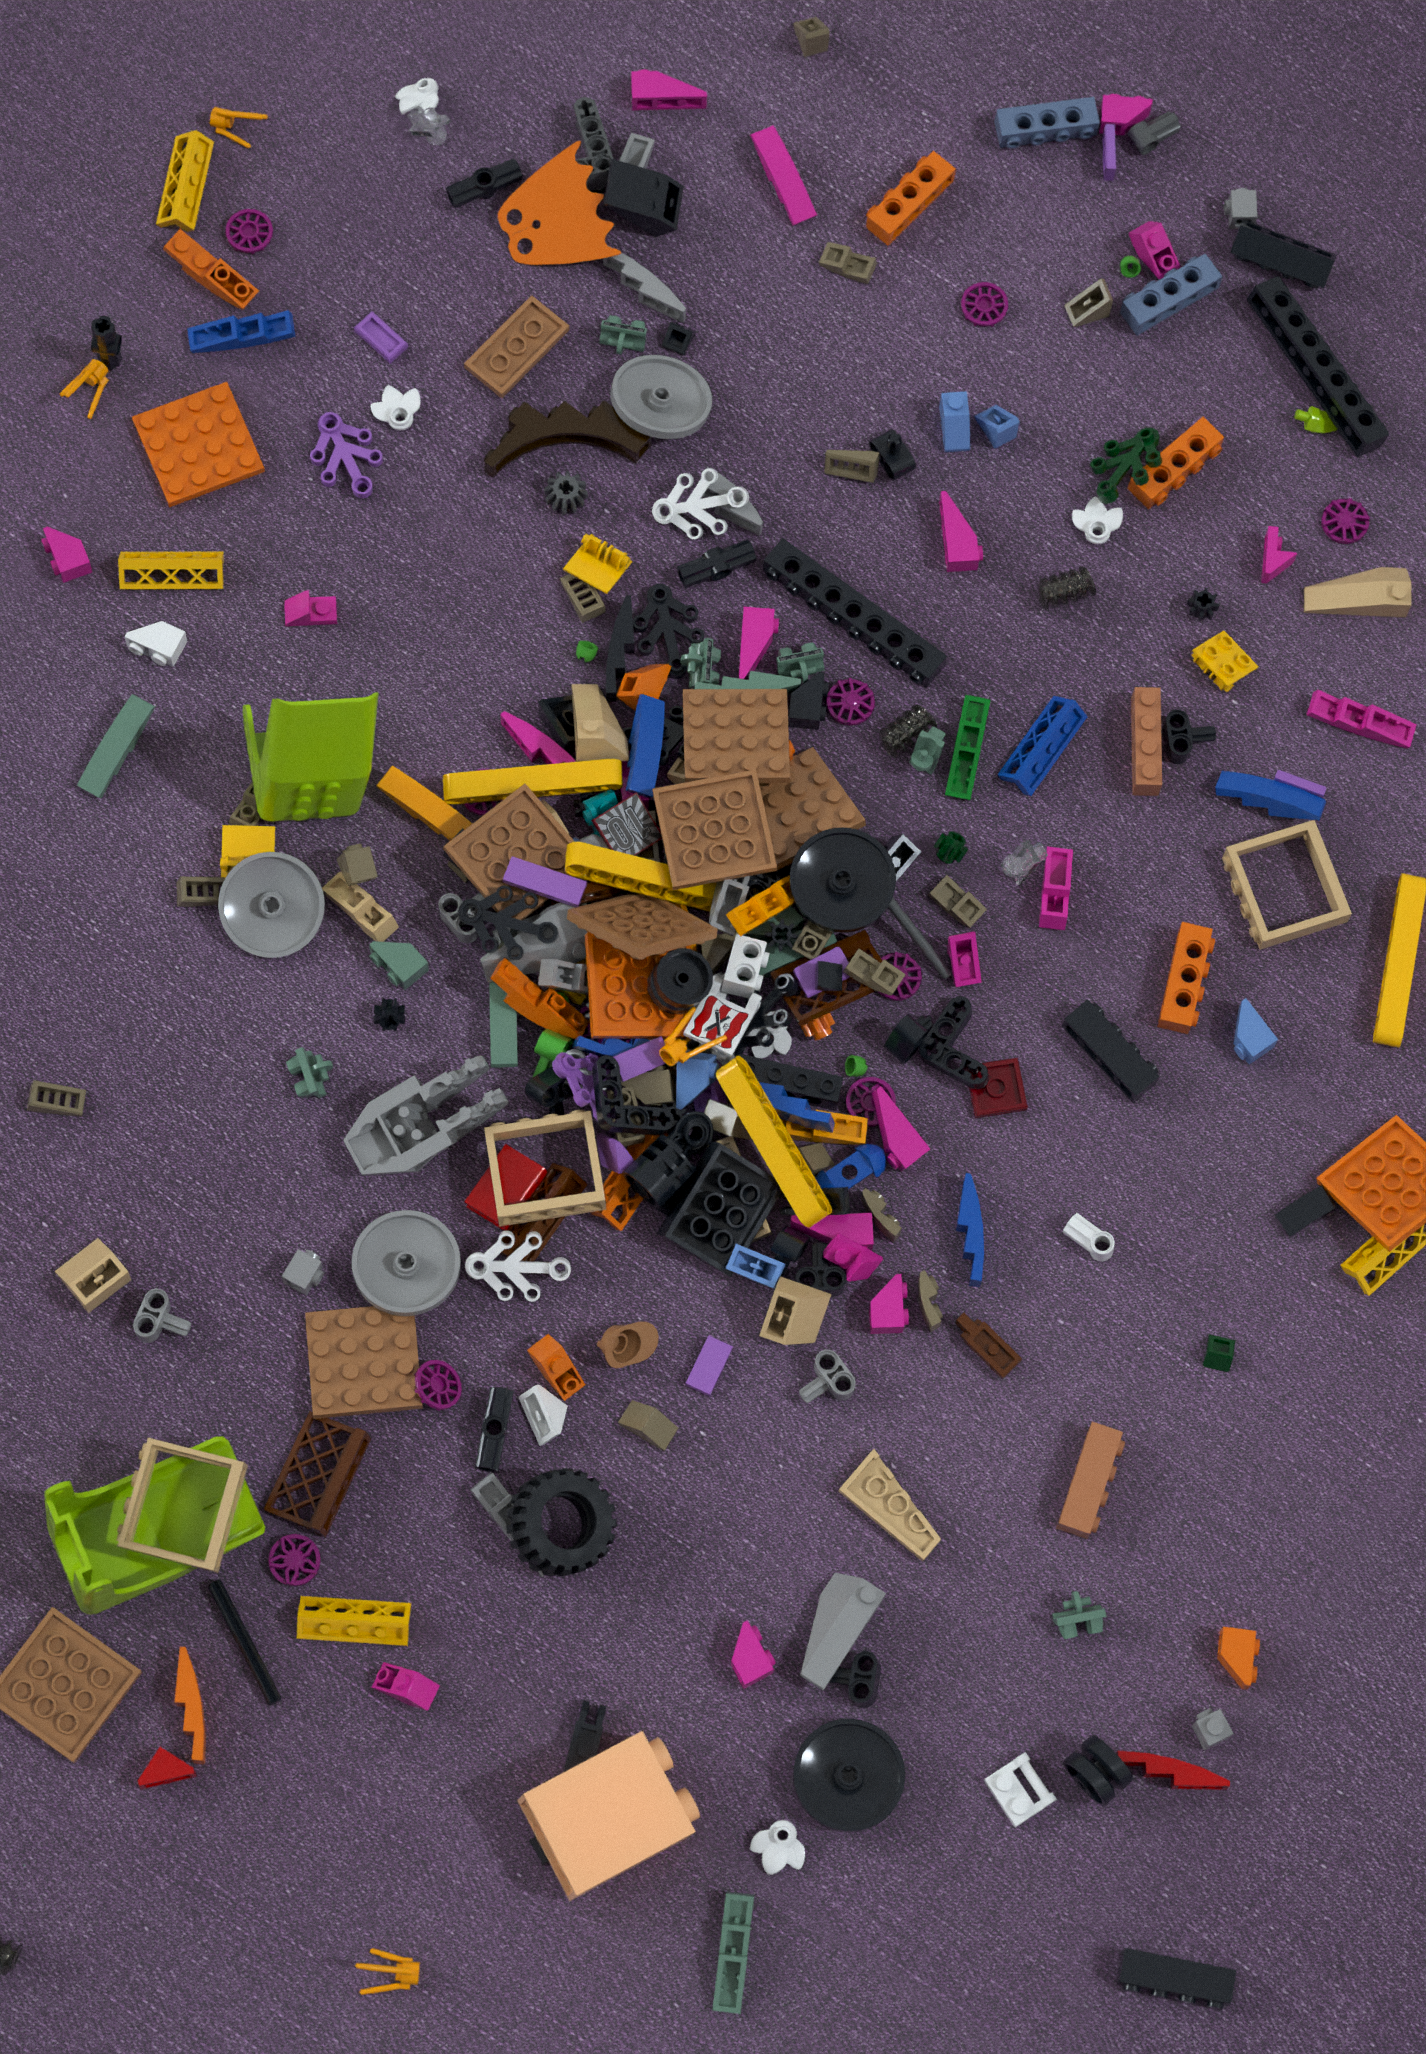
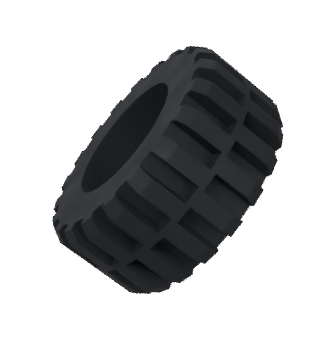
M572 1468L554 1469L532 1477L530 1481L525 1482L519 1487V1493L513 1495L510 1501L513 1504V1508L507 1510L506 1518L511 1519V1524L506 1526L507 1534L512 1533L514 1539L510 1541L512 1549L518 1548L520 1554L517 1557L522 1562L528 1561L530 1569L535 1572L542 1571L543 1575L568 1576L595 1566L599 1563V1558L605 1557L609 1552L607 1545L612 1544L615 1539V1534H612L611 1530L617 1528V1519H612L611 1512L616 1510L614 1503L609 1504L607 1498L610 1496L608 1491L598 1488L600 1482L596 1478L588 1479L586 1472L581 1470L574 1472ZM553 1497L567 1499L576 1507L580 1515L581 1533L575 1545L570 1548H560L554 1545L543 1531L541 1522L542 1511L546 1502Z

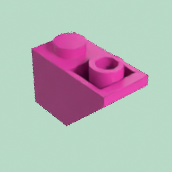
M1118 94L1103 95L1100 107L1099 134H1103L1106 124H1115V135L1124 136L1134 125L1150 115L1153 99H1146L1142 96L1123 97Z
M1148 221L1128 233L1137 255L1158 279L1164 278L1165 274L1174 268H1181L1161 222Z
M50 527L43 528L45 538L41 539L46 554L52 553L54 560L50 561L55 576L60 574L63 583L92 573L90 561L80 539Z
M896 1274L870 1301V1334L903 1333L904 1325L909 1324L908 1308L903 1309V1299L907 1298V1283L902 1282L901 1274Z
M748 1620L742 1624L731 1660V1667L743 1689L773 1674V1665L776 1664L771 1652L768 1649L763 1650L759 1642L763 1639L756 1625L751 1627Z
M383 1662L372 1685V1688L426 1711L429 1710L440 1685L419 1672Z

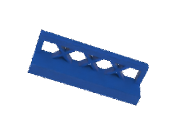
M1053 696L997 774L1001 780L1015 783L1024 795L1032 796L1087 718V715L1075 700ZM1058 705L1063 706L1059 712L1052 715ZM1048 726L1046 731L1038 734L1042 728ZM1035 745L1030 752L1024 754L1027 748ZM1020 765L1015 774L1010 773L1013 768Z

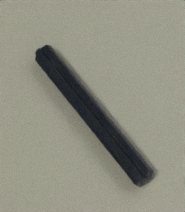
M215 1580L208 1585V1588L268 1705H274L281 1700V1695L222 1580Z

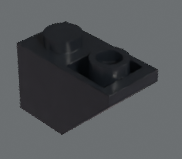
M825 672L817 673L791 693L788 727L819 730L820 721L825 722L826 706H821L822 697L827 698L829 682H824Z

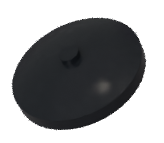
M832 828L815 834L800 847L791 866L790 891L799 911L816 926L833 932H854L875 923L886 912L894 895L896 873L889 853L874 837L857 829Z
M838 1719L818 1727L805 1739L795 1759L793 1783L800 1804L816 1822L835 1831L859 1832L878 1825L893 1812L903 1793L905 1766L897 1745L881 1728L859 1719Z

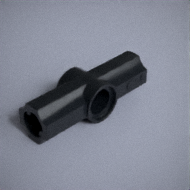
M512 158L492 168L482 167L477 169L473 176L446 187V193L450 203L456 209L479 198H491L495 191L523 180V175L517 161ZM485 181V182H488L489 184H488V185H481V184H479V183Z
M101 315L98 319L93 320L91 325L93 335L91 351L97 353L98 360L108 370L112 371L113 368L120 366L122 360L120 352L122 335L116 334L115 325L111 322L110 317Z
M748 539L724 549L722 547H715L704 552L700 558L677 566L679 579L685 588L709 579L718 581L729 576L733 570L756 562V555Z
M490 1387L485 1418L482 1423V1433L475 1464L476 1469L491 1473L499 1472L514 1391L507 1388ZM492 1424H497L502 1428V1431L498 1435H491L487 1432V1428Z

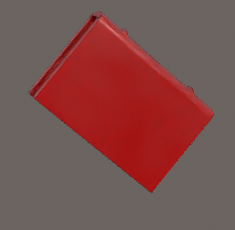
M507 1144L504 1145L497 1155L504 1206L527 1202L547 1174V1170L543 1166ZM489 1166L464 1202L469 1210L503 1231H507L510 1225L499 1226Z

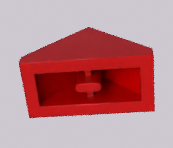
M159 1747L138 1779V1784L142 1790L195 1778L196 1772L193 1767L162 1747Z

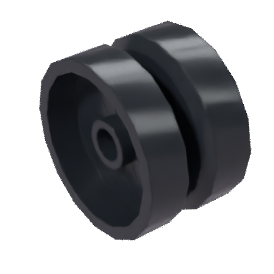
M678 948L669 951L651 969L647 979V990L651 1000L659 1009L669 1014H684L692 1007H696L709 994L713 985V972L709 962L700 953L692 949Z
M1091 1735L1081 1744L1083 1754L1074 1751L1063 1761V1765L1077 1785L1093 1801L1105 1807L1116 1797L1114 1788L1123 1790L1134 1778L1120 1757L1104 1741L1095 1735Z

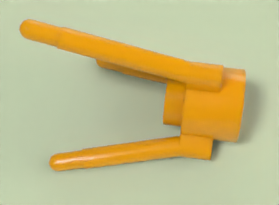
M214 107L210 115V126L216 127L215 133L224 135L248 149L251 147L249 143L228 132L226 129L232 128L234 117L257 120L268 118L266 114L230 111Z
M92 359L87 367L60 392V396L70 397L84 381L91 386L99 384L87 418L91 419L102 391L109 381L105 377L109 371L108 368L99 360Z
M692 1007L672 1034L664 1040L665 1045L659 1050V1055L667 1065L674 1066L677 1062L684 1063L689 1058L725 1041L727 1036L723 1035L687 1052L686 1045L692 1039L675 1040V1038L696 1011V1008Z
M372 1948L370 1950L372 1954L399 1963H397L396 1967L356 1963L355 1965L357 1969L396 1973L395 1981H401L400 1983L361 1989L359 1991L361 1995L398 1989L410 1990V1985H418L420 1962H413V1958L401 1957Z

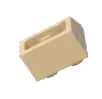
M98 1238L55 1271L88 1313L131 1281L127 1269Z
M780 1276L759 1336L784 1345L815 1343L831 1294Z

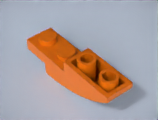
M181 229L176 232L163 248L166 253L182 265V270L221 299L241 310L259 293L257 288L221 258L217 260Z
M506 958L498 963L490 977L507 993L503 1000L505 1003L543 1028L575 1039L583 1035L590 1022L552 988L545 992L542 991Z

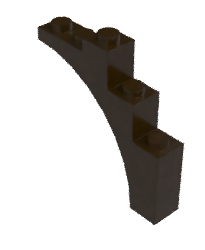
M605 400L599 406L595 405L587 417L566 401H563L559 407L555 406L550 411L548 418L524 401L519 408L516 406L508 416L509 430L502 436L498 447L495 450L491 449L486 454L484 467L485 473L493 478L506 465L520 456L542 447L558 444H585L602 447L618 453L636 464L652 446V437L642 434L627 425L618 416L614 407Z

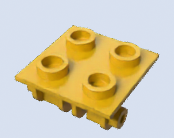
M585 534L581 541L583 543L582 546L565 565L563 570L608 594L631 565V558L627 556L626 552L614 548L613 545L607 548L608 542L604 541L601 544L602 540L596 538L593 534Z
M1225 631L1220 632L1192 650L1194 652L1191 655L1194 658L1193 662L1204 670L1205 674L1212 671L1209 679L1215 678L1213 682L1221 691L1224 690L1226 693L1233 688V683L1259 667Z
M222 825L221 877H226L233 867L249 856L263 852H275V826Z

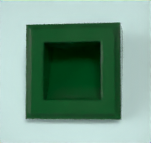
M1209 1334L1203 1366L1229 1372L1234 1356L1235 1340Z

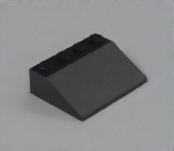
M711 1141L696 1166L697 1171L688 1179L656 1234L725 1275L732 1277L734 1272L725 1268L735 1245L738 1244L749 1248L782 1190L773 1176L721 1143Z

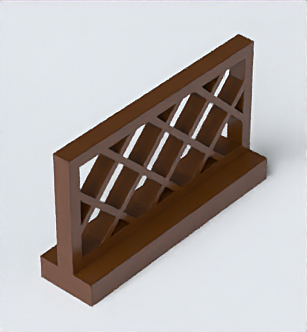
M866 930L825 947L820 953L822 955L836 947H840L849 963L856 951L861 949L881 963L883 961L871 944ZM803 957L771 972L773 988H775V980L779 975L790 974L795 978L793 970L810 961V959ZM849 977L843 980L842 991H822L818 994L816 1000L804 998L805 994L802 989L799 996H782L781 998L799 1026L867 996L876 990ZM848 982L860 985L856 991L845 990ZM825 993L837 996L830 1003L822 1001ZM801 1004L813 1006L812 1010L806 1014L800 1015L798 1011Z
M309 1411L263 1510L312 1530L326 1538L371 1441V1437L362 1429L357 1427L354 1429L329 1418L314 1419L313 1412ZM313 1421L323 1423L326 1432L312 1438L309 1429ZM342 1431L350 1434L346 1444L339 1447L335 1446L332 1435ZM328 1437L332 1450L318 1455L314 1443ZM311 1445L315 1457L300 1463L298 1458L300 1449ZM335 1454L337 1459L335 1468L324 1472L320 1460ZM317 1462L321 1474L307 1480L303 1467ZM299 1469L303 1482L288 1487L286 1481L288 1474ZM323 1479L326 1486L324 1492L313 1497L309 1485ZM305 1487L310 1499L295 1505L291 1492ZM288 1495L291 1507L281 1511L273 1508L277 1498ZM312 1504L314 1514L310 1522L300 1519L297 1510ZM294 1511L295 1516L290 1515V1514H288V1513H291V1512Z

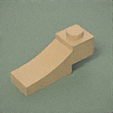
M339 872L322 887L324 895L362 928L363 932L373 940L384 942L399 928L393 915L377 904L373 896L357 884L348 886L342 872Z

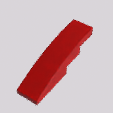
M1116 1752L1126 1766H1143V1777L1170 1778L1171 1789L1227 1790L1230 1787V1780L1205 1768L1175 1758L1142 1752Z

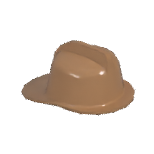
M646 1321L628 1325H613L605 1331L602 1339L597 1341V1346L601 1348L609 1366L622 1368L648 1359L658 1345L659 1336L654 1325Z

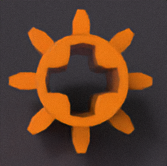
M827 1013L801 1025V1028L806 1037L813 1036L814 1040L817 1041L832 1033L830 1026L835 1024L831 1013Z

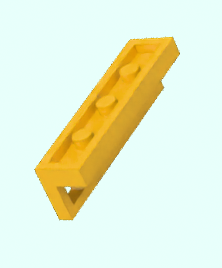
M197 130L178 135L175 138L156 225L161 228L176 224L186 232L195 229L214 141ZM187 142V146L182 151L183 144ZM176 186H177V190H176V191L174 192V194L172 195L173 190H174V189L176 188ZM172 208L171 216L167 217L168 212Z
M224 551L120 552L118 558L119 588L223 589ZM125 569H135L142 577L137 582H125ZM154 569H161L167 577L162 582H155L149 574ZM180 569H187L193 577L188 582H181L175 574ZM206 569H217L218 582H207L201 574Z
M1424 1225L1410 1235L1414 1236L1413 1244L1408 1249H1404L1405 1239L1389 1252L1372 1236L1340 1265L1344 1273L1356 1278L1364 1294L1370 1296L1426 1245V1232H1423ZM1395 1253L1393 1263L1385 1266L1387 1256ZM1376 1270L1374 1280L1368 1284L1364 1277L1370 1271Z
M301 1596L297 1615V1639L408 1646L411 1603ZM305 1607H318L319 1610L309 1611L305 1610ZM340 1608L346 1609L347 1611L344 1613H339L334 1610ZM365 1610H371L375 1613L370 1615L363 1614L362 1612ZM401 1612L404 1613V1617L391 1616L390 1613Z

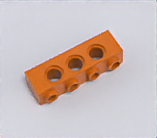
M932 151L927 157L923 156L916 164V168L911 173L907 172L901 178L899 185L895 189L891 188L887 191L883 201L878 206L873 205L866 214V228L889 246L954 181L956 168L935 151ZM921 179H928L930 182H923ZM905 195H911V196H913L914 198L908 199V198H906V197H904V196H905ZM894 211L897 215H890L887 212Z
M1204 417L1200 418L1160 453L1162 457V464L1160 466L1151 468L1147 464L1143 467L1147 470L1149 481L1144 485H1136L1133 477H1131L1128 490L1148 510L1155 504L1157 506L1161 505L1173 488L1178 490L1186 482L1187 476L1191 473L1195 475L1203 468L1204 462L1208 458L1214 459L1223 449L1221 446L1224 436ZM1190 447H1198L1201 451L1195 452ZM1179 462L1183 467H1176L1172 463ZM1154 478H1162L1165 482L1158 483Z
M1186 922L1181 923L1157 1027L1185 1034L1189 1033L1191 1026L1196 1027L1199 1018V1011H1195L1196 1003L1202 1002L1205 987L1200 985L1202 977L1207 978L1210 963L1206 962L1207 953L1212 954L1215 944V938H1211L1213 929ZM1194 950L1199 954V957L1191 958L1188 956L1187 951ZM1188 974L1192 976L1194 982L1187 983L1181 976ZM1184 999L1188 1002L1189 1006L1181 1007L1176 1003V1000Z

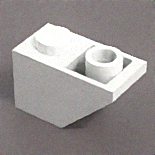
M161 621L127 632L125 641L128 649L134 654L140 656L145 654L161 666L167 664L174 667L187 643L185 631Z

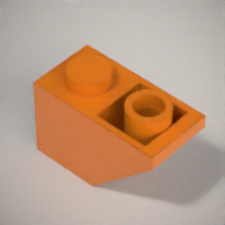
M650 664L625 673L616 697L636 712L640 694L659 699L672 666L669 664Z
M549 1334L527 1349L539 1371L563 1401L586 1385L564 1348Z
M1222 1627L1219 1631L1217 1659L1240 1688L1248 1690L1251 1683H1256L1257 1666H1253L1254 1655L1258 1656L1260 1639H1256V1631Z

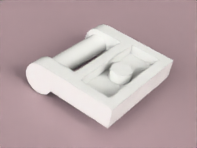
M1026 1752L984 1779V1782L1014 1827H1017L1057 1800L1053 1793H1049L1029 1763L1030 1758ZM1018 1768L1021 1769L1041 1799L1035 1804L1033 1803L1013 1771Z

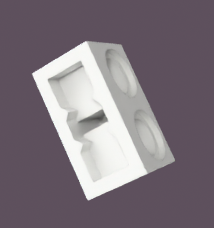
M736 934L723 980L722 992L750 999L754 990L760 991L764 977L759 975L760 968H766L770 954L765 952L767 942L746 936L740 937L739 934ZM744 954H752L755 958H747ZM738 977H747L749 981H741Z

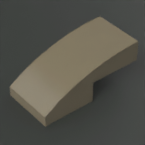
M827 242L819 265L846 278L869 284L877 261L874 257L853 253L851 247Z
M948 875L944 876L927 894L943 910L967 928H970L987 910L969 891L965 893Z
M861 949L856 951L843 971L858 982L892 996L906 975L886 960L880 963Z

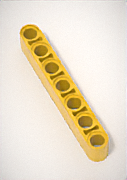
M601 759L449 773L443 775V796L447 804L498 801L507 798L523 784H526L536 797L598 792L610 789L617 790L623 787L622 764L619 759Z
M572 842L566 847L565 872L570 876L710 912L717 882L673 890L668 864L583 842Z
M1401 873L1399 878L1373 1043L1397 1048L1401 1046L1426 896V878Z
M736 1056L716 1071L717 1080L798 1219L804 1226L810 1228L832 1213L831 1205L750 1066L741 1056Z

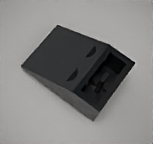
M612 159L610 161L603 205L652 236L658 237L677 230L684 186L666 174Z

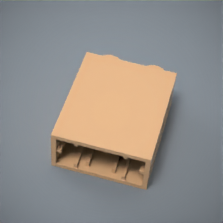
M643 1731L524 1793L517 1800L569 1901L687 1839L696 1832L691 1822L700 1818L698 1807L685 1787L674 1792L664 1773L674 1767L673 1761L666 1746L659 1737L648 1742Z

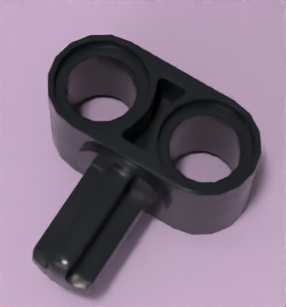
M893 429L869 441L871 451L880 453L879 463L892 481L916 469L914 458L902 442L901 435L897 434Z
M1179 709L1170 711L1163 725L1167 758L1174 764L1185 763L1190 756L1193 743L1216 740L1214 726L1191 728L1189 717L1184 711ZM1170 722H1178L1182 727L1174 728ZM1174 746H1182L1185 752L1176 751Z
M910 1014L904 1016L884 1044V1048L902 1064L908 1062L919 1049L929 1032L928 1030L933 1026L931 1016L921 1015L917 1020Z
M553 1067L532 1077L525 1087V1094L529 1099L548 1108L549 1114H557L558 1116L565 1115L563 1101L573 1096L567 1078L562 1079L557 1076Z
M787 1225L781 1229L771 1247V1251L776 1253L774 1259L785 1264L781 1277L784 1276L791 1261L795 1263L800 1259L810 1240L808 1236Z
M813 1243L812 1266L799 1269L795 1276V1282L800 1283L799 1280L807 1276L814 1281V1284L809 1287L829 1293L831 1297L838 1296L844 1291L846 1274L839 1267L828 1266V1260L823 1257V1251L828 1246L827 1243ZM829 1277H837L841 1284L837 1287H832L828 1285L826 1280Z
M859 1652L854 1657L851 1669L838 1668L829 1683L848 1685V1694L852 1701L858 1707L868 1708L875 1703L877 1698L881 1664L872 1652ZM864 1661H873L874 1665L870 1671H861V1665ZM860 1688H869V1694L866 1698H856V1693Z

